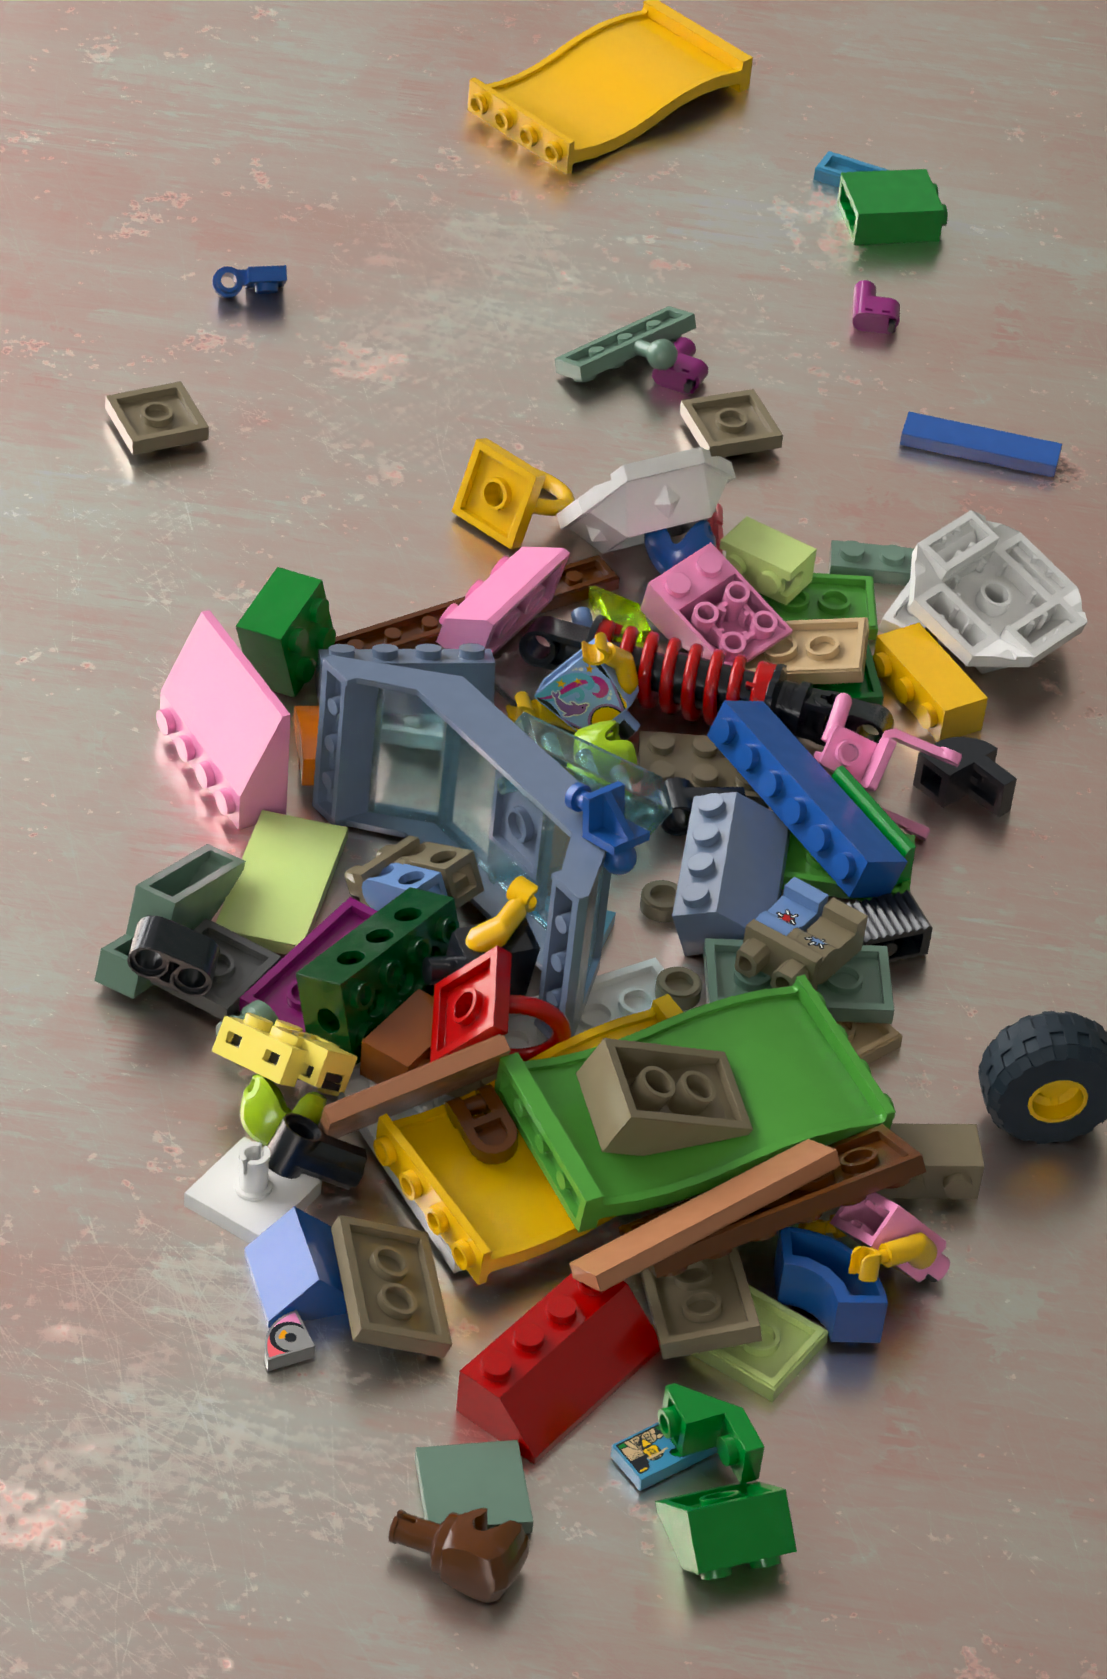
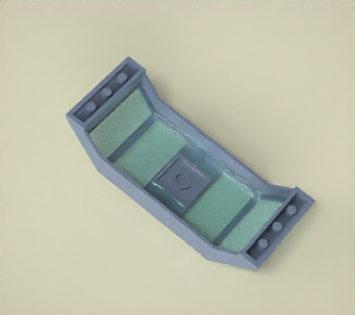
M335 655L323 658L312 806L330 824L349 826L403 838L409 835L419 837L420 844L423 842H433L473 850L484 891L469 901L488 920L497 916L503 906L509 901L506 898V893L509 885L516 877L524 876L538 885V892L534 895L537 899V906L534 911L527 912L526 919L540 947L535 964L542 971L539 999L551 1003L564 1013L571 1026V1037L575 1036L600 967L611 873L603 866L607 851L582 838L583 811L575 812L565 804L566 791L571 785L579 781L463 676ZM536 1018L534 1025L549 1039L552 1035V1029L545 1022Z

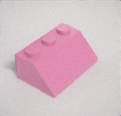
M521 547L512 557L503 556L493 567L491 576L486 581L478 579L470 587L465 595V600L459 606L456 603H452L444 611L439 619L442 627L436 642L445 649H459L460 645L468 643L480 644L485 649H491L493 655L497 653L552 601L570 552L565 548Z

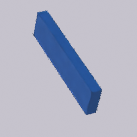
M908 412L900 440V445L1048 477L1055 476L1062 449L1061 443L914 412Z

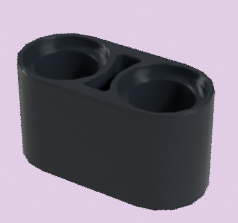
M147 916L137 923L127 962L130 969L141 977L187 996H201L211 989L220 949L213 939L164 917Z

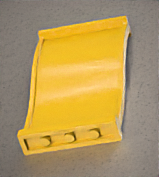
M646 0L643 1L642 10L616 16L585 30L537 64L514 76L488 84L475 77L469 79L467 110L560 171L569 174L572 172L574 163L596 158L616 150L636 139L673 111L700 95L730 86L739 93L748 89L750 86L753 57L661 1Z
M666 994L654 999L651 1008L646 1011L620 1017L588 1029L554 1045L530 1060L558 1057L597 1047L604 1038L621 1039L683 1013V1011L671 996ZM495 1079L494 1081L488 1083V1084H491V1085L493 1086V1088H494V1086H495V1081H496V1079ZM473 1091L462 1096L461 1099L464 1100L476 1095V1093ZM445 1104L392 1121L387 1113L378 1117L376 1139L373 1141V1148L377 1159L383 1166H389L398 1178L406 1198L417 1203L425 1214L426 1222L435 1235H441L450 1247L458 1267L462 1270H467L478 1285L487 1282L488 1274L493 1271L525 1262L552 1251L595 1229L580 1233L577 1231L519 1131L518 1148L514 1156L505 1163L493 1165L485 1164L472 1155L458 1129L454 1128L448 1118ZM482 1112L478 1115L473 1116V1119L483 1116L485 1114ZM616 1216L601 1218L597 1223V1227Z

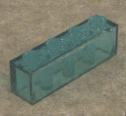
M523 712L514 722L554 760L559 762L576 780L589 786L592 792L617 781L625 784V818L648 830L650 836L672 813V806L661 776L526 712Z

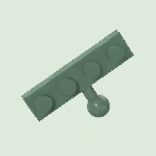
M671 306L663 308L554 358L556 373L573 378L576 382H588L595 379L596 374L607 369L619 368L625 364L626 360L637 355L647 358L653 368L667 370L675 364L678 356L677 349L672 342L682 337V334L696 328L695 314Z

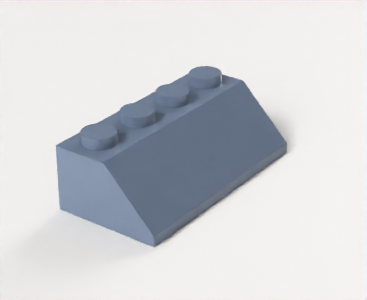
M348 644L331 645L329 649L318 650L315 686L319 707L323 658L332 655L463 676L494 704L495 660L492 650L485 649L480 644H462L459 646V649H442L441 646L436 644H420L416 646V649H398L397 646L392 644H377L372 649H355V647ZM385 689L383 713L434 712L417 695Z
M738 792L710 793L693 797L672 913L685 956L703 954L705 938L744 940L746 925L753 919L756 920L763 911H768L781 898L791 831L773 811Z

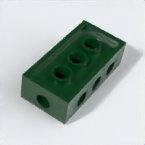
M409 887L296 972L306 1033L326 1039L338 1045L340 1049L357 1056L356 1066L361 1062L362 1040L413 993L420 989L434 997L435 985H426L423 980L422 962L425 957L446 955L452 932L460 928L455 899Z

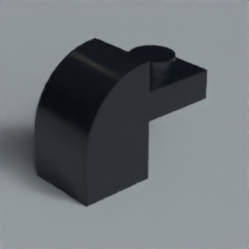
M951 737L935 743L934 745L938 747H947L962 754L958 767L949 765L922 752L918 753L913 785L942 808L968 794L998 818L1011 811L1017 778L995 762L998 748L994 745L970 737Z

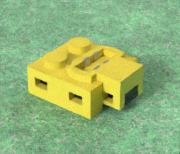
M246 1013L244 1020L224 1016L212 1048V1052L280 1085L295 1087L298 1079L318 1088L317 1090L324 1094L339 1096L340 1092L345 1093L358 1058L326 1039L302 1032L303 1029L294 1024L276 1019L273 1026L272 1021L252 1013Z

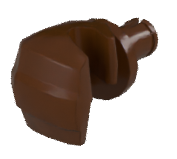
M479 1508L463 1514L452 1512L441 1524L409 1514L400 1509L397 1512V1516H394L388 1536L390 1543H397L430 1554L431 1570L441 1576V1581L460 1593L485 1603L497 1601L506 1593L519 1575L529 1554V1538L522 1524L509 1520L487 1530V1508Z

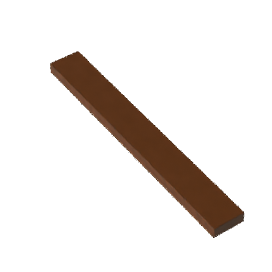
M600 555L567 564L552 601L537 615L618 590L620 578ZM465 597L337 636L335 644H348L355 647V649H372L377 644H392L397 646L398 649H416V646L420 644H436L441 646L436 642L442 627L439 619L452 603H456L459 606L465 600Z

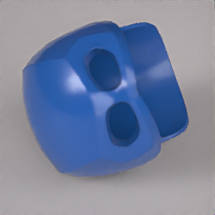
M701 520L692 526L679 543H673L667 529L644 534L646 551L653 566L660 574L666 572L710 542L716 547V538L711 530V524L707 520Z

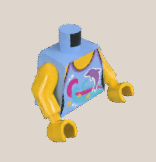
M599 632L595 634V638L589 643L582 641V649L543 679L534 694L536 699L531 701L528 693L520 691L514 696L517 706L506 705L508 718L518 726L525 725L532 720L576 733L579 729L588 725L615 720L619 723L618 735L620 739L627 740L641 725L627 710L639 692L634 657L626 650L610 643L605 633Z

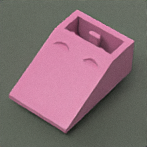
M711 542L650 581L640 608L668 640L673 637L679 638L682 642V648L687 651L690 650L694 643L701 644L704 648L702 658L709 660L714 650L721 649L726 655L724 664L731 666L737 655L745 656L748 663L792 634L793 631Z

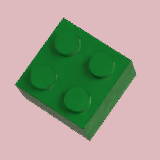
M280 567L276 568L236 625L243 654L270 689L294 698L303 685L312 679L317 665L318 650L329 649L331 645L335 644L336 631L333 628L329 601L326 598L323 581Z

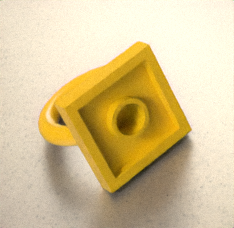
M488 438L476 439L451 512L509 549L521 548L532 514L557 516V513L574 502L575 498L572 491L556 477L534 468ZM541 489L551 493L557 500L539 498Z

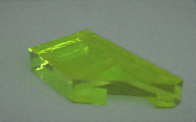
M589 586L588 599L596 617L603 615L607 619L623 625L620 637L614 636V641L621 642L625 629L631 625L638 629L637 643L645 642L651 629L644 613L640 610L639 603L600 587Z

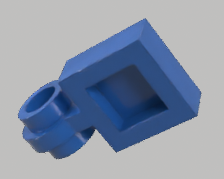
M286 265L252 266L247 269L237 270L234 267L225 266L215 272L212 286L214 291L223 298L235 297L243 286H245V289L255 288L256 294L277 293L278 287H284L287 282ZM230 277L234 281V286L231 288L223 286L221 278Z

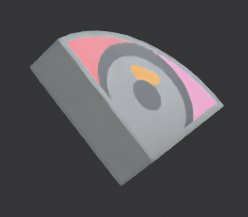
M297 1310L280 1317L270 1327L266 1335L264 1362L267 1371L315 1358V1344Z

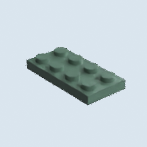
M705 938L703 957L707 1004L730 996L773 988L770 985L772 977L761 971L756 976L748 978L735 970L737 951L743 944V940ZM862 945V950L828 980L818 984L817 991L822 994L826 1007L835 1021L892 1024L894 1002L887 946Z

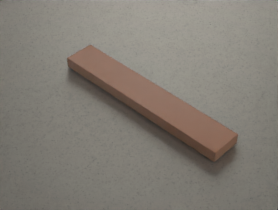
M807 1139L570 1262L569 1265L573 1279L603 1292L837 1169L840 1166L837 1150Z

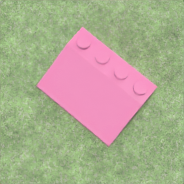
M206 610L201 612L161 689L160 710L157 711L156 718L160 731L163 735H169L180 758L184 762L188 761L196 772L200 785L203 788H208L212 793L220 812L223 815H228L237 829L241 830L256 825L262 810L286 815L291 714L212 612Z

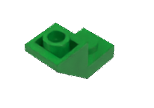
M676 1383L666 1385L663 1405L658 1410V1423L664 1437L672 1439L681 1457L717 1447L722 1464L725 1467H731L740 1485L758 1480L765 1446L744 1409Z

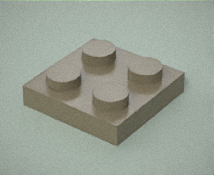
M181 381L106 396V410L132 455L209 440V426Z
M754 389L681 400L680 415L699 446L709 450L711 456L726 458L728 456L782 448L783 434Z

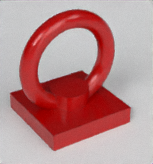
M497 945L435 984L430 1062L499 1034L501 1036L508 1033L509 1014H523L535 1017L545 1022L552 1029L551 1037L539 1045L528 1048H510L509 1055L519 1053L523 1061H528L554 1045L571 1038V1026L564 1013L551 1003L530 996L510 995L512 953Z

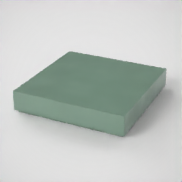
M518 1440L416 1447L415 1464L425 1519L441 1524L452 1512L463 1514L475 1509L487 1508V1530L513 1520L522 1524L526 1534L532 1533L533 1517Z

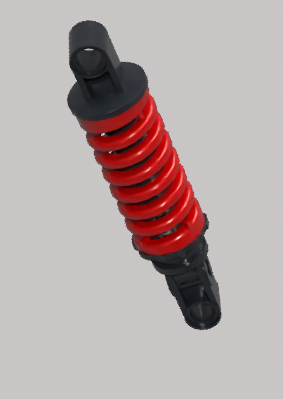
M598 615L595 618L591 628L552 616H541L532 623L519 641V653L526 663L534 667H542L554 671L582 649V641L589 643L595 638V634L603 632L610 643L633 655L639 688L635 699L638 697V702L642 708L650 710L659 703L664 714L674 715L681 709L683 717L690 721H696L703 714L705 723L708 726H712L724 700L764 701L797 739L800 737L822 746L826 745V742L822 741L821 738L833 707L832 704H834L836 696L841 694L835 691L813 688V683L808 681H802V683L798 684V682L787 680V665L784 664L776 665L761 661L754 672L746 670L747 658L743 655H737L732 666L724 664L726 655L721 649L714 650L710 660L702 658L704 648L698 643H694L691 646L689 654L680 652L682 642L676 637L669 640L665 654L658 653L660 635L653 631L648 633L643 648L636 647L638 629L631 625L625 629L622 641L617 642L614 641V636L620 637L623 625L617 624L603 615ZM536 636L545 638L550 647L540 644ZM852 698V705L845 728L873 742L879 743L884 731L894 727V719L891 712L880 704ZM862 725L873 726L879 734H869Z

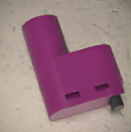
M862 280L856 283L852 315L854 328L859 331L882 334L896 332V327L900 322L899 302L893 298L876 296V286L871 281Z
M680 337L674 342L678 352L675 364L667 370H657L654 368L652 378L662 387L683 394H693L706 378L709 371L704 361L693 357L696 352L694 342L686 337Z

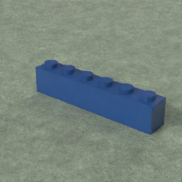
M724 700L707 734L708 738L849 898L879 897L883 894L891 893L908 861L764 701Z

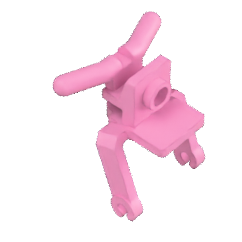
M841 693L836 696L826 729L821 738L822 741L826 742L823 752L815 751L813 756L825 770L827 769L833 773L837 767L844 766L868 793L876 791L897 742L955 767L959 766L962 759V754L947 747H938L896 728L884 731L879 743L873 742L845 728L852 705V698L847 693ZM882 808L899 828L910 835H916L915 837L926 841L930 828Z

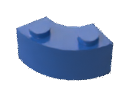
M786 1227L779 1230L773 1265L777 1301L781 1304L797 1306L813 1314L829 1331L828 1336L831 1342L880 1343L888 1301L879 1277L875 1282H863L858 1279L859 1274H849L848 1270L853 1250L831 1237L794 1227Z

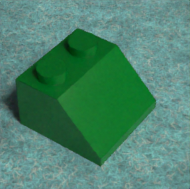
M754 1480L741 1485L737 1482L655 1501L657 1513L682 1569L700 1574L702 1580L727 1577L732 1574V1566L749 1563L750 1568L771 1567L781 1563L780 1555L797 1552L787 1492L784 1488Z

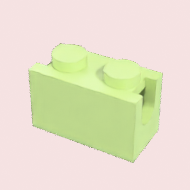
M746 516L720 540L719 548L726 551L725 558L757 592L775 601L787 605L812 582L817 549Z

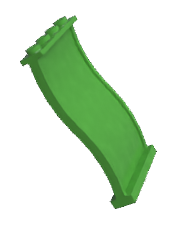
M805 974L797 976L792 986L757 990L723 998L695 1007L618 1039L725 1052L753 1128L747 1136L646 1156L602 1152L576 1075L577 1071L597 1047L558 1057L523 1061L519 1053L500 1057L494 1086L496 1093L514 1121L522 1138L579 1233L596 1228L601 1218L637 1213L669 1205L707 1192L807 1139L823 1145H829L881 1124L890 1129L896 1112L891 1098L882 1092L872 1077L869 1065L864 1059H860L850 1044L845 1029L837 1024L827 1009L822 994L815 991Z

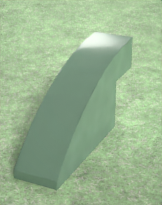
M206 844L137 884L126 934L101 948L94 981L132 999L153 985L151 980L134 973L127 962L137 923L147 916H160L194 930L205 918L212 920L243 872L246 861Z

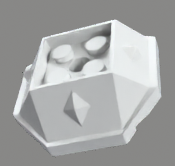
M703 447L688 449L621 466L610 474L612 480L591 488L557 513V518L561 530L569 528L604 554L645 544L644 534L667 529L670 537L686 534L699 521L708 520L712 517L713 513L716 512L715 508L726 484L736 477L731 461L721 456H711L710 451Z
M970 510L917 543L912 553L908 609L938 638L940 646L947 647L966 666L975 667L981 674L1007 667H1030L1082 633L1088 623L1086 614L1082 611L1079 589L1020 531L1001 523L987 521L984 515Z

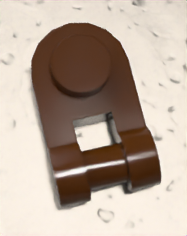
M491 1084L476 1089V1095L464 1100L461 1097H456L446 1101L445 1109L448 1118L454 1128L458 1129L470 1152L477 1160L485 1164L496 1165L505 1163L514 1156L518 1148V1131L514 1121ZM482 1112L485 1114L483 1116L473 1119V1116L478 1115Z

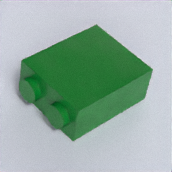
M927 169L841 172L837 205L854 245L940 241L942 226L947 224L948 212L946 205L942 204L939 199L937 184L932 183Z

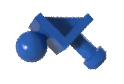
M617 781L593 792L589 786L582 782L571 785L565 794V804L575 812L583 811L582 838L607 851L603 866L608 872L615 875H624L630 872L637 861L634 847L649 841L650 832L625 818V784Z

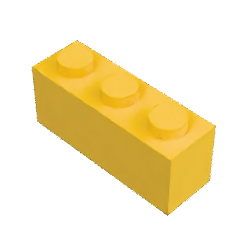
M920 623L877 635L874 655L872 657L878 678H881L895 693L899 702L911 711L918 719L920 725L927 729L937 742L982 730L988 697Z

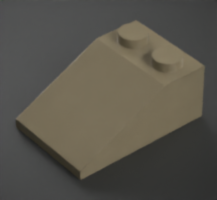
M604 1038L576 1073L602 1152L646 1156L747 1136L753 1130L726 1053L723 1051Z

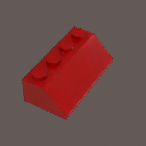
M571 1273L460 1370L456 1411L499 1441L518 1440L521 1456L535 1465L660 1351L656 1331L626 1282L622 1281L600 1292L573 1279Z

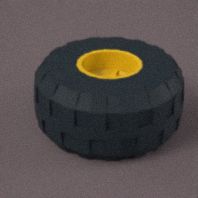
M1045 1011L1042 1014L1028 1015L1020 1018L1018 1022L1002 1029L996 1039H992L982 1054L978 1070L983 1100L992 1121L999 1128L1008 1132L1009 1135L1023 1141H1035L1037 1144L1070 1141L1074 1137L1086 1135L1093 1131L1094 1127L1098 1124L1103 1123L1107 1119V1032L1103 1026L1077 1013Z

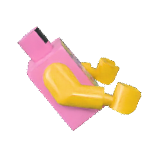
M876 1192L867 1195V1198L859 1204L841 1206L836 1214L830 1215V1220L817 1219L810 1223H799L798 1225L800 1229L814 1231L823 1235L832 1233L835 1238L848 1236L861 1245L855 1247L852 1251L848 1273L859 1274L858 1279L863 1282L877 1281L880 1264L887 1268L892 1267L917 1282H921L925 1278L931 1282H937L946 1275L950 1267L949 1258L942 1254L946 1248V1241L900 1205Z

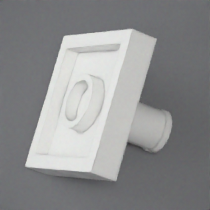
M243 1137L184 1193V1206L250 1244L294 1206L304 1211L321 1194L322 1180L303 1173L296 1179L285 1178L269 1169V1148L267 1146L263 1148L262 1143L253 1142Z

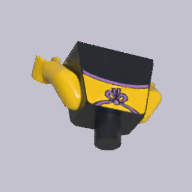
M524 876L516 877L509 885L506 893V898L509 901H507L497 916L481 924L457 928L453 931L445 956L425 957L423 959L422 977L425 984L435 985L498 945L512 953L510 995L526 996L540 951L539 944L526 919L527 912L534 911L537 906V899L534 895L538 892V885Z

